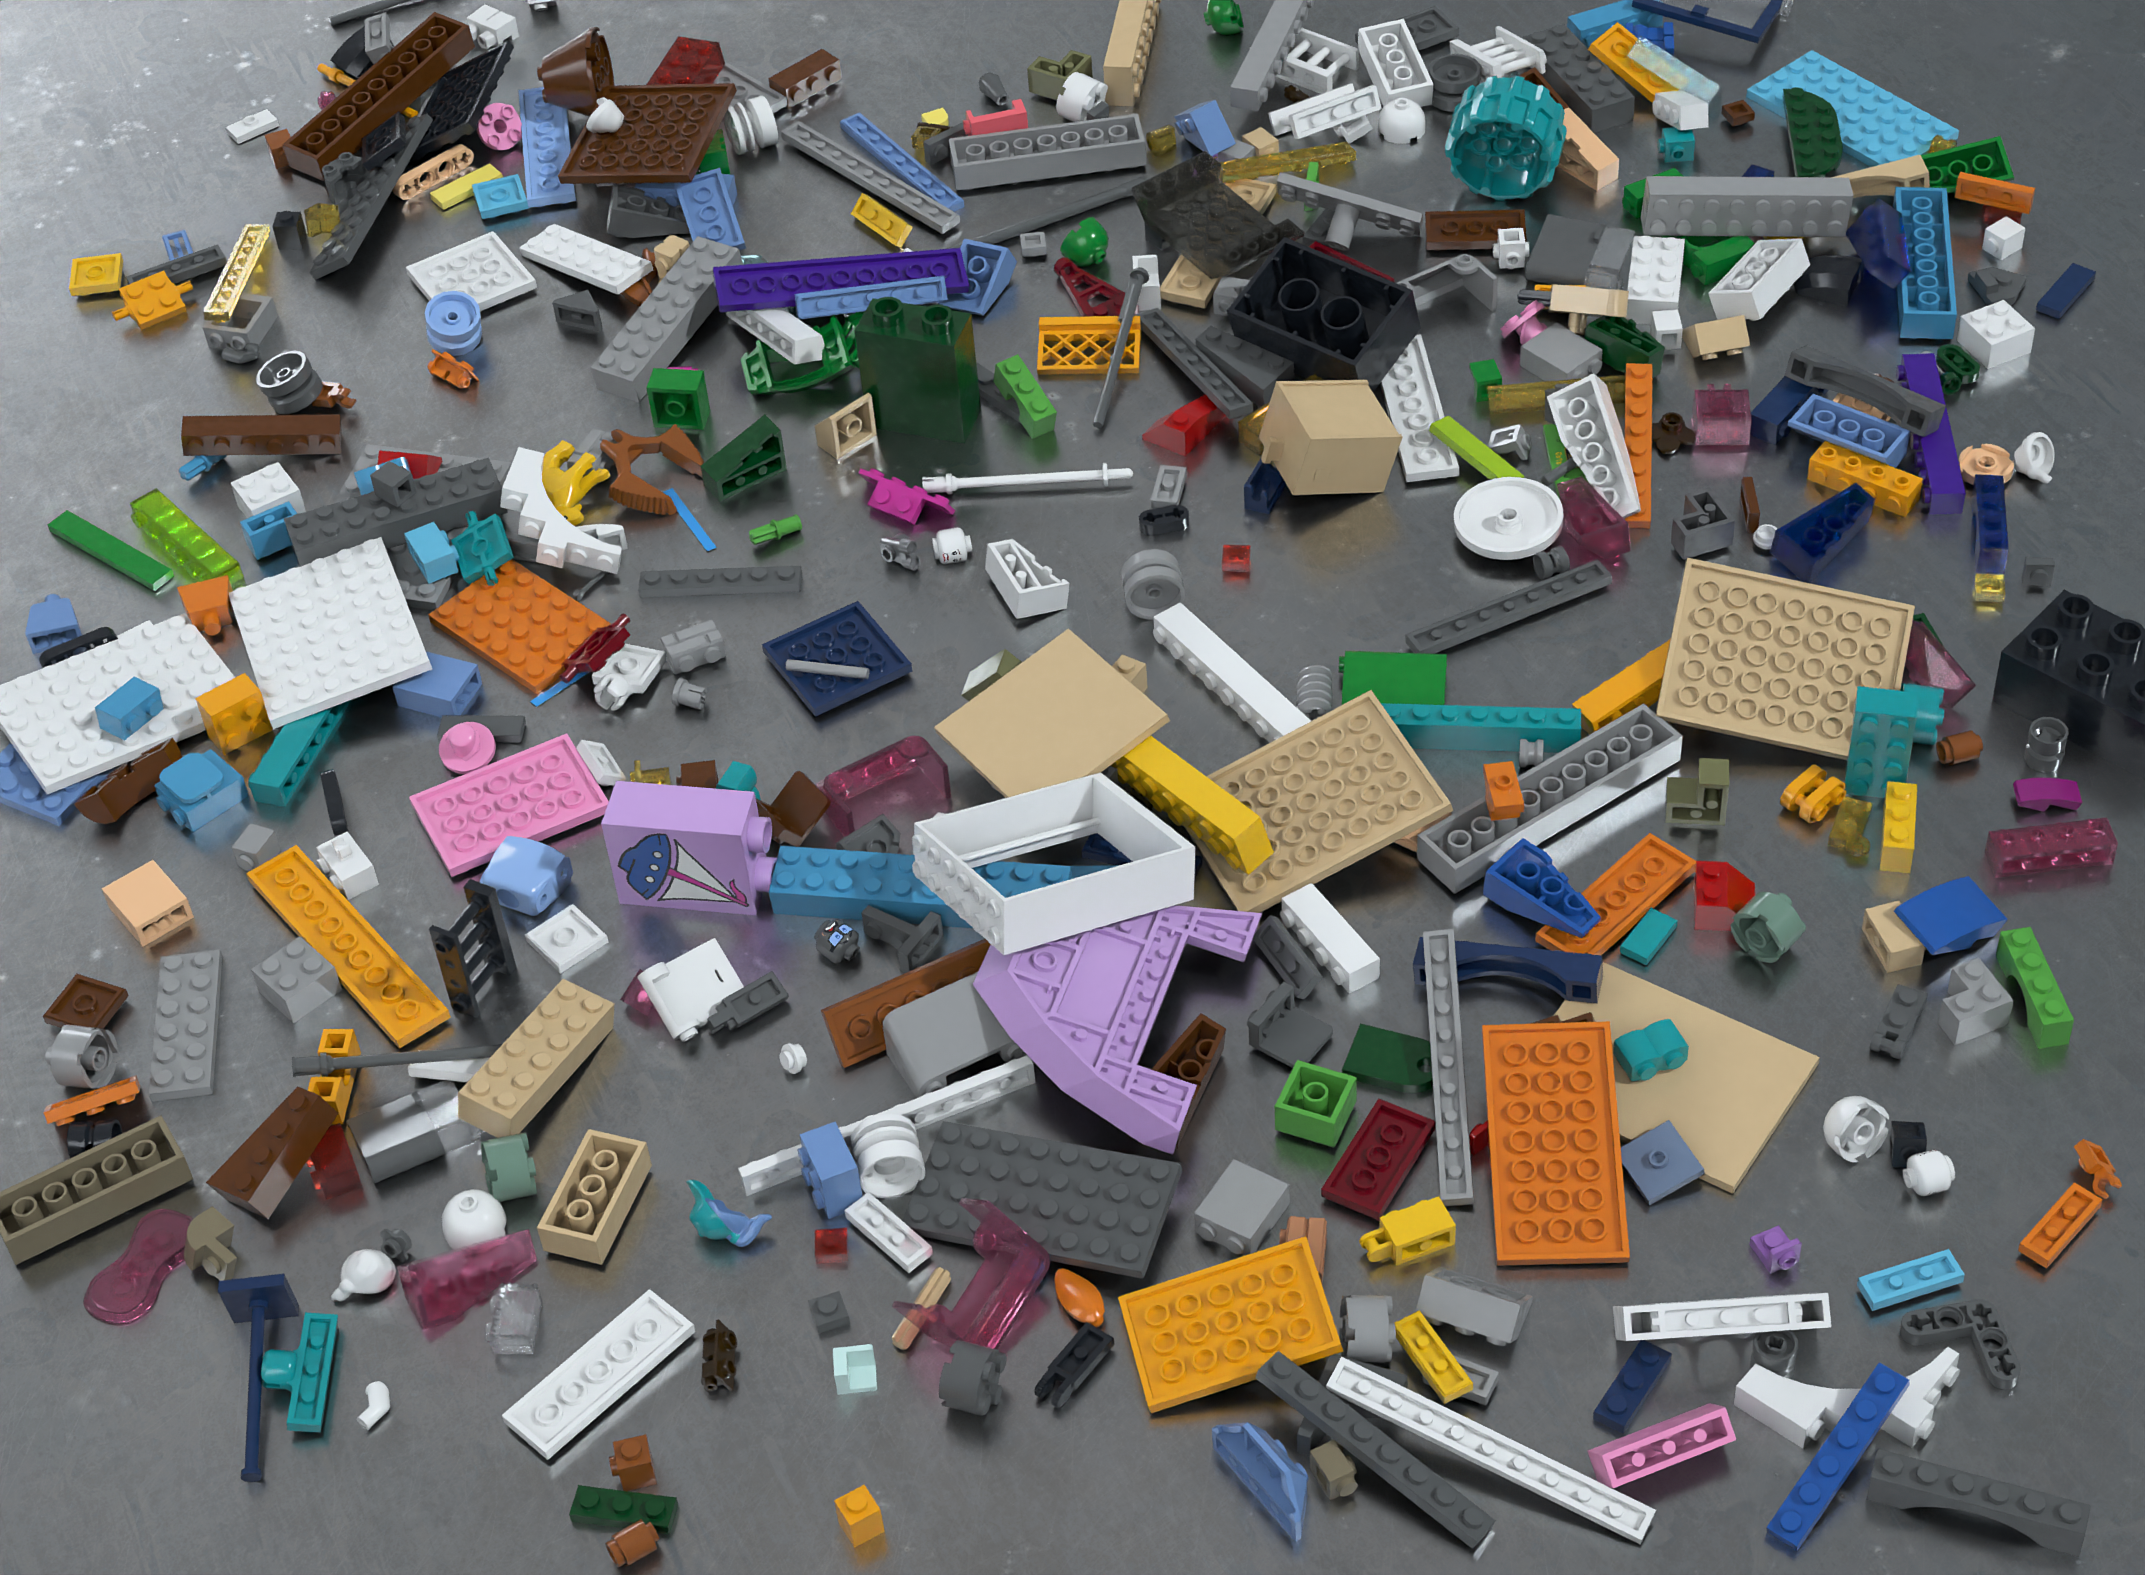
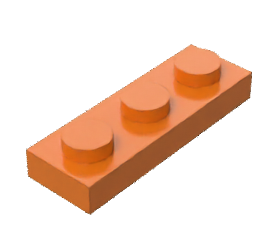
M1960 172L1957 179L1955 198L2029 214L2032 209L2035 188Z
M2073 1183L2020 1242L2018 1251L2043 1267L2048 1268L2100 1209L2103 1199Z

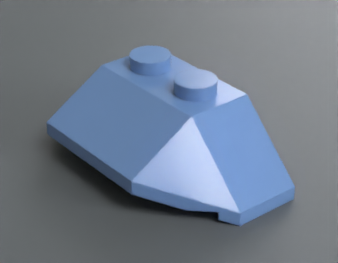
M1249 1422L1223 1424L1213 1427L1212 1443L1215 1451L1295 1542L1300 1540L1308 1497L1307 1481L1309 1480L1303 1466L1299 1463H1294L1288 1457L1285 1447L1278 1439L1273 1440L1265 1430Z

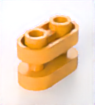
M1814 764L1786 787L1780 798V804L1790 811H1795L1800 807L1799 817L1811 824L1822 820L1831 807L1839 805L1844 800L1847 793L1845 790L1846 785L1835 776L1825 781L1827 772Z

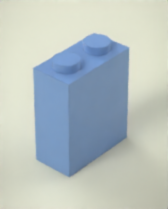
M426 652L432 670L393 685V692L399 707L442 717V715H461L481 687L482 680L478 664Z

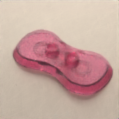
M158 1209L145 1215L135 1227L124 1253L91 1280L84 1294L83 1302L85 1309L95 1318L112 1324L131 1323L145 1315L153 1306L165 1277L176 1266L185 1261L184 1248L187 1229L194 1218L170 1209Z

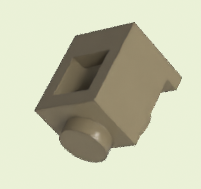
M1331 1440L1310 1450V1470L1330 1501L1339 1496H1348L1356 1490L1358 1486L1354 1480V1474L1357 1473L1356 1466L1349 1455L1344 1456L1343 1446L1335 1440Z

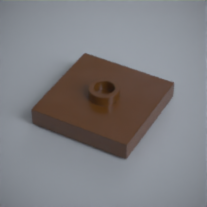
M76 973L43 1015L45 1023L59 1028L67 1024L103 1029L129 995L124 988Z

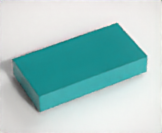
M1650 908L1621 944L1620 953L1647 965L1677 928V920Z

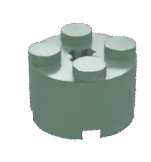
M1770 892L1757 893L1733 917L1734 922L1731 924V932L1739 946L1746 952L1750 949L1759 954L1756 959L1766 963L1776 962L1806 930L1804 922L1792 907L1791 899L1784 893H1778L1777 895Z
M526 1132L481 1142L482 1162L485 1163V1178L488 1191L499 1202L537 1194L534 1176H536L533 1157H528L529 1143Z

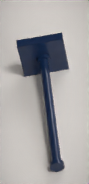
M285 1274L219 1281L218 1293L233 1322H251L245 1468L241 1470V1480L245 1482L259 1481L262 1474L261 1469L258 1468L262 1394L261 1367L265 1320L299 1316V1304Z

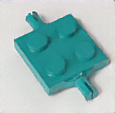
M469 511V514H465L468 528L462 534L453 538L451 542L459 555L458 563L463 579L468 584H471L485 575L487 584L493 586L495 585L494 582L498 583L495 569L514 558L501 518L493 514L485 520L478 521L476 512Z

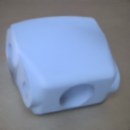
M507 836L495 851L488 867L481 876L480 883L496 889L500 905L530 916H536L565 891L571 883L573 869L570 858L558 850L531 839Z

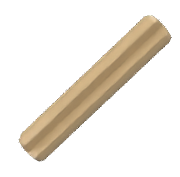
M938 1267L933 1271L893 1334L892 1344L895 1347L906 1350L910 1346L951 1281L948 1270Z

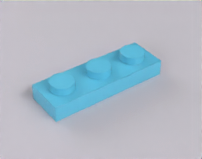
M1947 1249L1858 1277L1857 1286L1871 1310L1874 1311L1962 1283L1965 1274L1951 1251Z

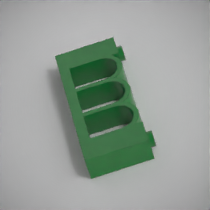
M1675 168L1653 176L1683 175ZM1646 178L1624 186L1623 207L1636 219L1641 218ZM1661 236V238L1674 237L1685 239L1683 265L1690 268L1692 275L1698 278L1705 286L1721 280L1755 244L1748 236ZM1713 241H1718V243L1706 247H1700Z

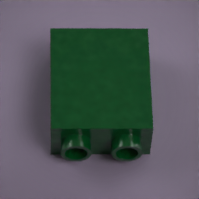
M895 297L872 298L854 331L863 396L867 393L872 395L876 429L965 444L981 412L972 315L970 313L952 311L945 305L926 307L902 303Z

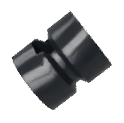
M117 1119L99 1120L95 1125L92 1121L71 1122L67 1135V1147L70 1158L123 1134L120 1122Z

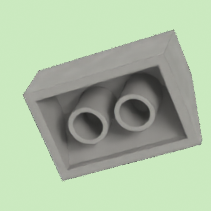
M1440 1266L1425 1274L1415 1312L1420 1310L1431 1324L1443 1325V1322L1454 1325L1455 1331L1473 1336L1476 1332L1487 1336L1486 1340L1490 1343L1506 1346V1343H1512L1518 1338L1534 1296Z

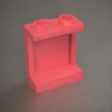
M1013 100V109L976 117L972 115L971 110L966 111L967 120H963L965 134L973 136L1028 128L1027 111L1022 100Z

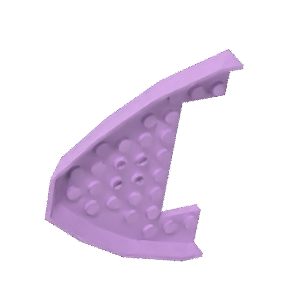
M1174 905L1007 955H1003L994 946L990 945L973 982V986L1009 1037L1063 1092L1141 1144L1173 1155L1197 1085L1139 1066L1138 1063L1186 943L1244 962L1250 945L1254 941L1253 937L1257 932L1262 913Z

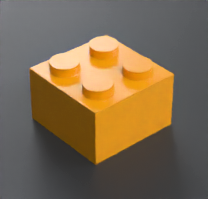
M246 673L195 698L208 737L223 755L273 730L261 691Z

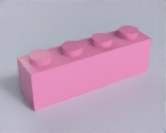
M1709 1403L1587 1452L1597 1481L1610 1488H1615L1735 1441L1736 1437L1726 1407Z

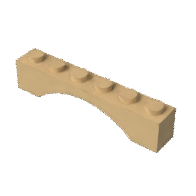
M1921 155L1831 177L1849 178L1853 198L1873 195L1894 196L1895 187L1930 188L1929 171Z

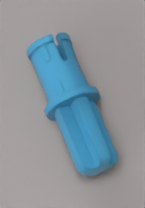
M227 455L195 456L193 460L179 468L180 476L182 479L189 481L203 471L208 472L212 465L226 458Z

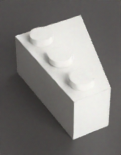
M1013 539L987 544L985 570L1016 619L1067 609L1069 582L1065 579L1060 581L1052 575L1051 568L1047 565L1042 567L1035 561V556Z

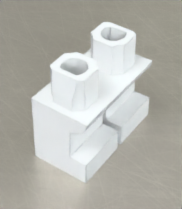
M484 4L467 17L473 41L477 39L480 47L485 50L502 44L506 38L513 41L519 37L516 18L502 11L499 12V10Z

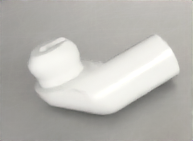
M380 1381L372 1382L366 1387L365 1393L368 1395L369 1407L357 1417L359 1424L366 1430H369L390 1409L389 1390Z

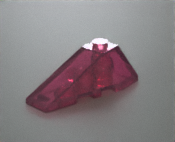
M525 1229L399 1265L397 1269L405 1298L423 1330L456 1320L467 1309L489 1296L488 1294L504 1282H508L537 1261L530 1231Z

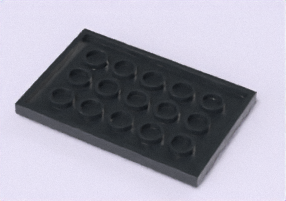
M509 40L446 72L439 79L421 114L422 116L427 113L433 121L408 163L414 160L419 161L431 151L435 153L447 143L453 144L465 134L470 135L477 129V123L484 115V109L491 100L490 96L497 88V82L504 73L503 69L511 59L510 55L514 46Z

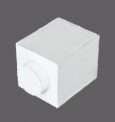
M2007 216L1985 229L1982 249L1999 260H2003L2022 248L2025 227Z
M1678 309L1652 311L1651 336L1661 343L1665 350L1681 349L1683 328Z

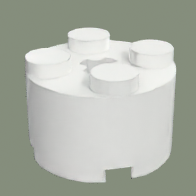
M1074 72L1062 86L1066 90L1063 95L1059 94L1056 104L1057 113L1072 122L1086 121L1087 112L1101 101H1105L1108 86L1085 74Z

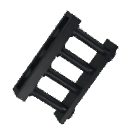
M470 879L463 887L468 902L465 910L448 930L432 925L429 928V932L452 1008L458 1013H466L477 1018L480 1011L475 995L494 972L499 971L510 976L517 966L496 889ZM471 920H473L474 926L465 935V937L461 941H459L458 936L467 927ZM478 940L479 946L465 962L464 956ZM484 959L485 965L471 981L470 975Z

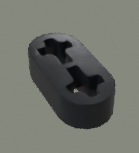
M1182 505L1143 511L1139 515V529L1141 533L1149 536L1181 531L1189 525V511Z

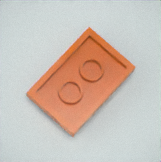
M137 1075L46 1106L43 1113L47 1124L55 1122L56 1126H61L74 1121L75 1114L86 1111L87 1116L105 1110L107 1103L116 1101L117 1105H121L135 1100L136 1093L140 1091Z

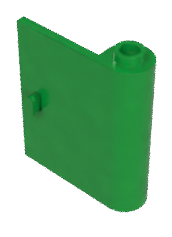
M1345 651V656H1339V673H1343L1342 705L1372 690L1380 703L1445 705L1447 654Z

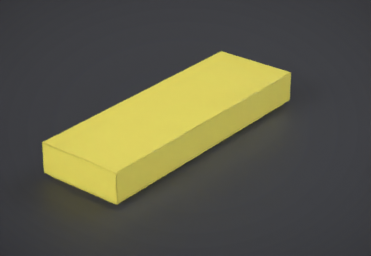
M489 163L430 192V197L441 209L445 210L474 196L472 184L503 178V175Z

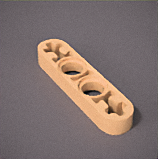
M463 144L450 148L401 175L392 190L393 193L402 200L411 199L471 165L474 159L473 151ZM446 162L445 169L439 172L440 165ZM427 172V178L420 182L421 175Z

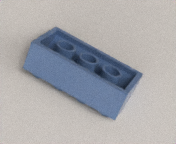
M1812 394L1788 421V426L1799 434L1820 442L1827 441L1894 468L1899 465L1907 454L1909 430Z

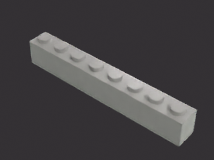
M1315 0L1274 1L1230 87L1231 107L1258 111L1262 102H1266L1268 90L1273 88L1275 76L1280 74L1282 62L1287 60L1289 48L1294 46L1295 36L1300 34L1302 22L1307 20L1309 8H1313Z

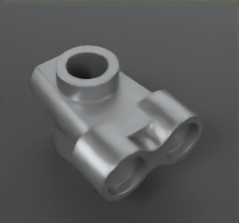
M899 533L893 538L884 537L879 542L881 555L887 562L893 560L901 563L904 568L916 570L920 566V558L916 555L917 543L914 540H910L907 535Z

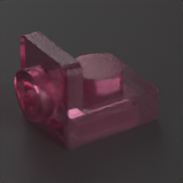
M639 969L620 1000L648 1016L654 1005L637 978L643 972Z

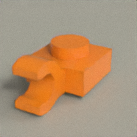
M2082 1139L2074 1146L2080 1157L2078 1162L2082 1169L2090 1175L2094 1174L2092 1187L2096 1195L2105 1199L2109 1197L2105 1191V1186L2108 1182L2111 1186L2118 1189L2122 1187L2120 1179L2114 1175L2116 1170L2101 1146Z

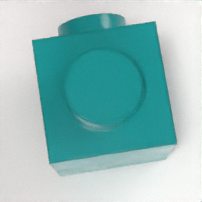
M1662 128V138L1658 139L1657 148L1658 153H1662L1665 163L1694 161L1695 138L1692 129Z

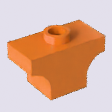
M1513 761L1483 764L1486 789L1485 800L1491 821L1519 818L1521 812H1524V800Z

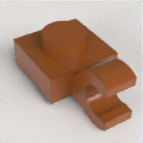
M322 382V391L311 404L312 406L332 408L333 405L338 403L342 407L350 409L357 400L347 397L351 390L343 388L341 383Z

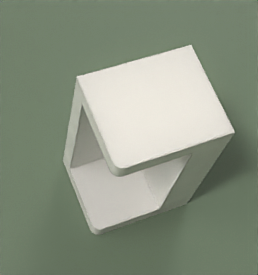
M1157 255L1132 256L1133 269L1141 267L1147 270L1149 274V281L1142 285L1138 299L1139 311L1155 308L1161 309Z

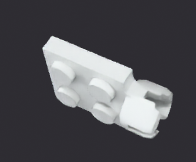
M625 644L620 651L611 654L606 659L607 663L602 669L593 672V684H597L593 690L596 693L595 701L606 710L615 702L611 707V710L615 711L623 706L629 695L633 693L643 694L667 661L665 651Z

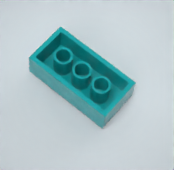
M1857 687L1844 783L1846 785V794L1885 798L1887 781L1906 783L1917 719L1918 692Z

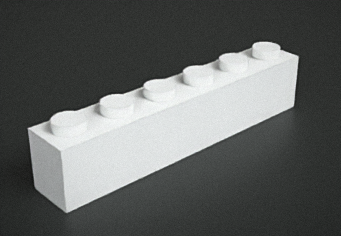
M782 307L726 312V316L794 365L822 360V350L824 349L822 335Z

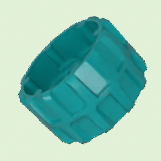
M1496 75L1487 77L1485 82L1476 87L1471 85L1464 91L1461 103L1454 110L1445 144V155L1451 159V173L1456 179L1460 178L1469 187V191L1476 195L1480 193L1492 197L1495 201H1505V199L1513 198L1524 200L1531 197L1537 189L1545 188L1551 183L1555 168L1559 165L1567 129L1563 125L1565 112L1562 105L1554 101L1549 94L1550 90L1543 85H1535L1524 80L1525 77L1517 75L1513 78H1497Z

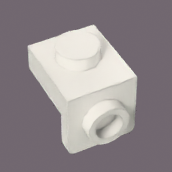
M1363 115L1333 126V129L1339 138L1344 136L1348 144L1371 131L1373 127L1367 116Z

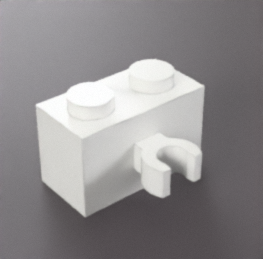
M348 832L316 847L320 858L316 860L320 871L324 875L328 874L330 876L329 881L342 892L347 900L379 885L372 863Z

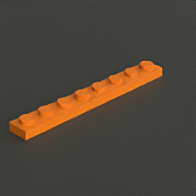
M1626 363L1624 440L1634 473L1641 511L1623 519V528L1650 529L1652 364Z

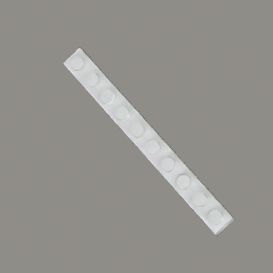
M1028 1055L1013 1059L1006 1064L982 1071L978 1075L954 1082L947 1087L926 1093L909 1102L898 1104L886 1111L867 1116L863 1120L839 1127V1130L851 1155H853L851 1135L854 1129L863 1121L877 1115L896 1114L910 1119L917 1130L1034 1084L1033 1062ZM799 1144L780 1150L776 1154L758 1161H752L738 1168L742 1188L746 1196L802 1175L801 1168L804 1167L797 1151L802 1145Z
M1343 1357L1340 1358L1326 1385V1388L1333 1394L1640 1545L1655 1515V1509Z

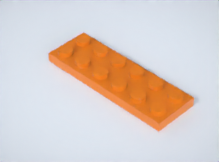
M1649 833L1581 893L1601 916L1599 923L1582 938L1545 925L1536 933V942L1553 951L1559 950L1592 955L1604 954L1634 927L1650 908L1654 909L1695 872L1696 860Z

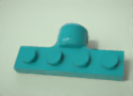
M305 1312L298 1349L293 1351L270 1349L264 1354L261 1367L262 1386L267 1389H281L292 1392L287 1418L288 1431L321 1433L338 1327V1314Z

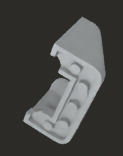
M978 972L891 1011L883 1020L887 1055L916 1098L946 1087L947 1075L997 1052L1006 1062L1027 1055L1009 1037L973 986Z

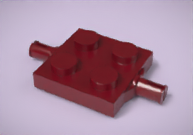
M623 613L607 627L597 628L562 663L566 670L559 675L560 679L567 684L578 673L597 672L602 669L607 663L606 659L624 647V641L630 636V633L625 628L630 623V618Z

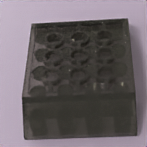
M1204 151L1132 187L1133 196L1148 227L1210 279L1231 275L1271 254L1283 237L1296 241L1304 236L1305 232L1289 219L1274 225L1219 180L1222 164Z

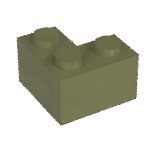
M1070 50L1060 62L1039 56L1027 68L1029 92L1057 100L1059 94L1063 95L1066 88L1062 87L1065 81L1074 72H1079L1093 78L1091 55Z
M1003 649L970 671L961 696L968 701L972 700L1022 662L1008 650Z
M1699 758L1697 778L1667 777L1665 823L1725 826L1729 793V759Z

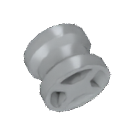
M1520 739L1519 767H1526L1527 765L1537 766L1542 763L1543 740L1537 739L1535 742H1528L1526 739Z

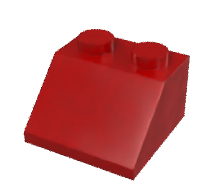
M1696 861L1694 878V930L1731 931V924L1734 922L1733 917L1755 895V883L1728 862Z

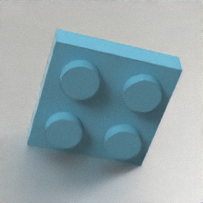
M518 174L472 184L473 193L482 219L495 218L499 215L517 213L521 210L529 209Z

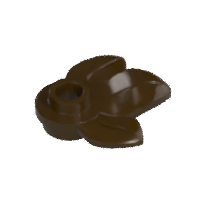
M1666 413L1662 416L1659 423H1652V441L1656 442L1658 451L1663 454H1672L1679 449L1680 444L1692 445L1695 441L1694 431L1685 426L1682 416L1678 413Z

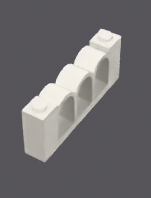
M1803 1293L1613 1306L1615 1338L1620 1341L1831 1327L1828 1293Z

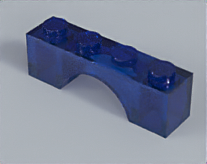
M1975 474L1971 504L1972 517H1976L1977 523L1975 547L1976 573L2005 574L2009 545L2004 479L2001 475Z

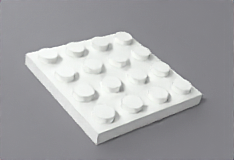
M494 231L406 267L407 275L429 301L442 292H463L474 298L479 305L480 312L537 288L534 277Z

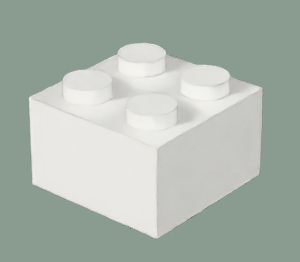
M2002 300L1960 316L1957 341L1983 366L1990 369L2031 353L2035 328L2006 301Z
M279 462L231 482L237 506L246 518L255 516L288 501L297 514L306 512L299 488Z

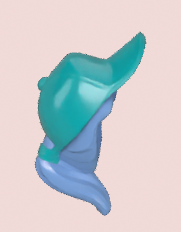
M697 1180L686 1181L695 1198V1204L689 1214V1220L697 1229L700 1237L705 1236L713 1240H723L726 1238L738 1247H745L757 1237L763 1225L772 1219L770 1214H760L749 1219L741 1212L728 1209L721 1200L714 1199L710 1190L703 1183Z

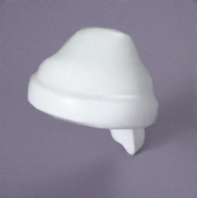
M604 97L597 99L599 107L589 117L586 125L587 129L592 133L616 132L623 124V113L612 100H607Z
M2034 432L2027 436L2014 453V467L2016 471L2026 474L2031 479L2048 484L2052 479L2048 474L2053 467L2055 455L2050 438L2043 432Z
M363 1249L354 1252L345 1260L342 1266L341 1283L331 1295V1300L343 1301L352 1293L374 1294L386 1290L393 1283L396 1275L394 1263L381 1251Z

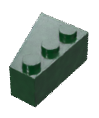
M1603 315L1587 325L1585 339L1603 349L1602 362L1624 373L1626 363L1652 364V378L1660 374L1665 347L1647 331L1642 333L1638 330L1633 319L1627 320L1624 317Z

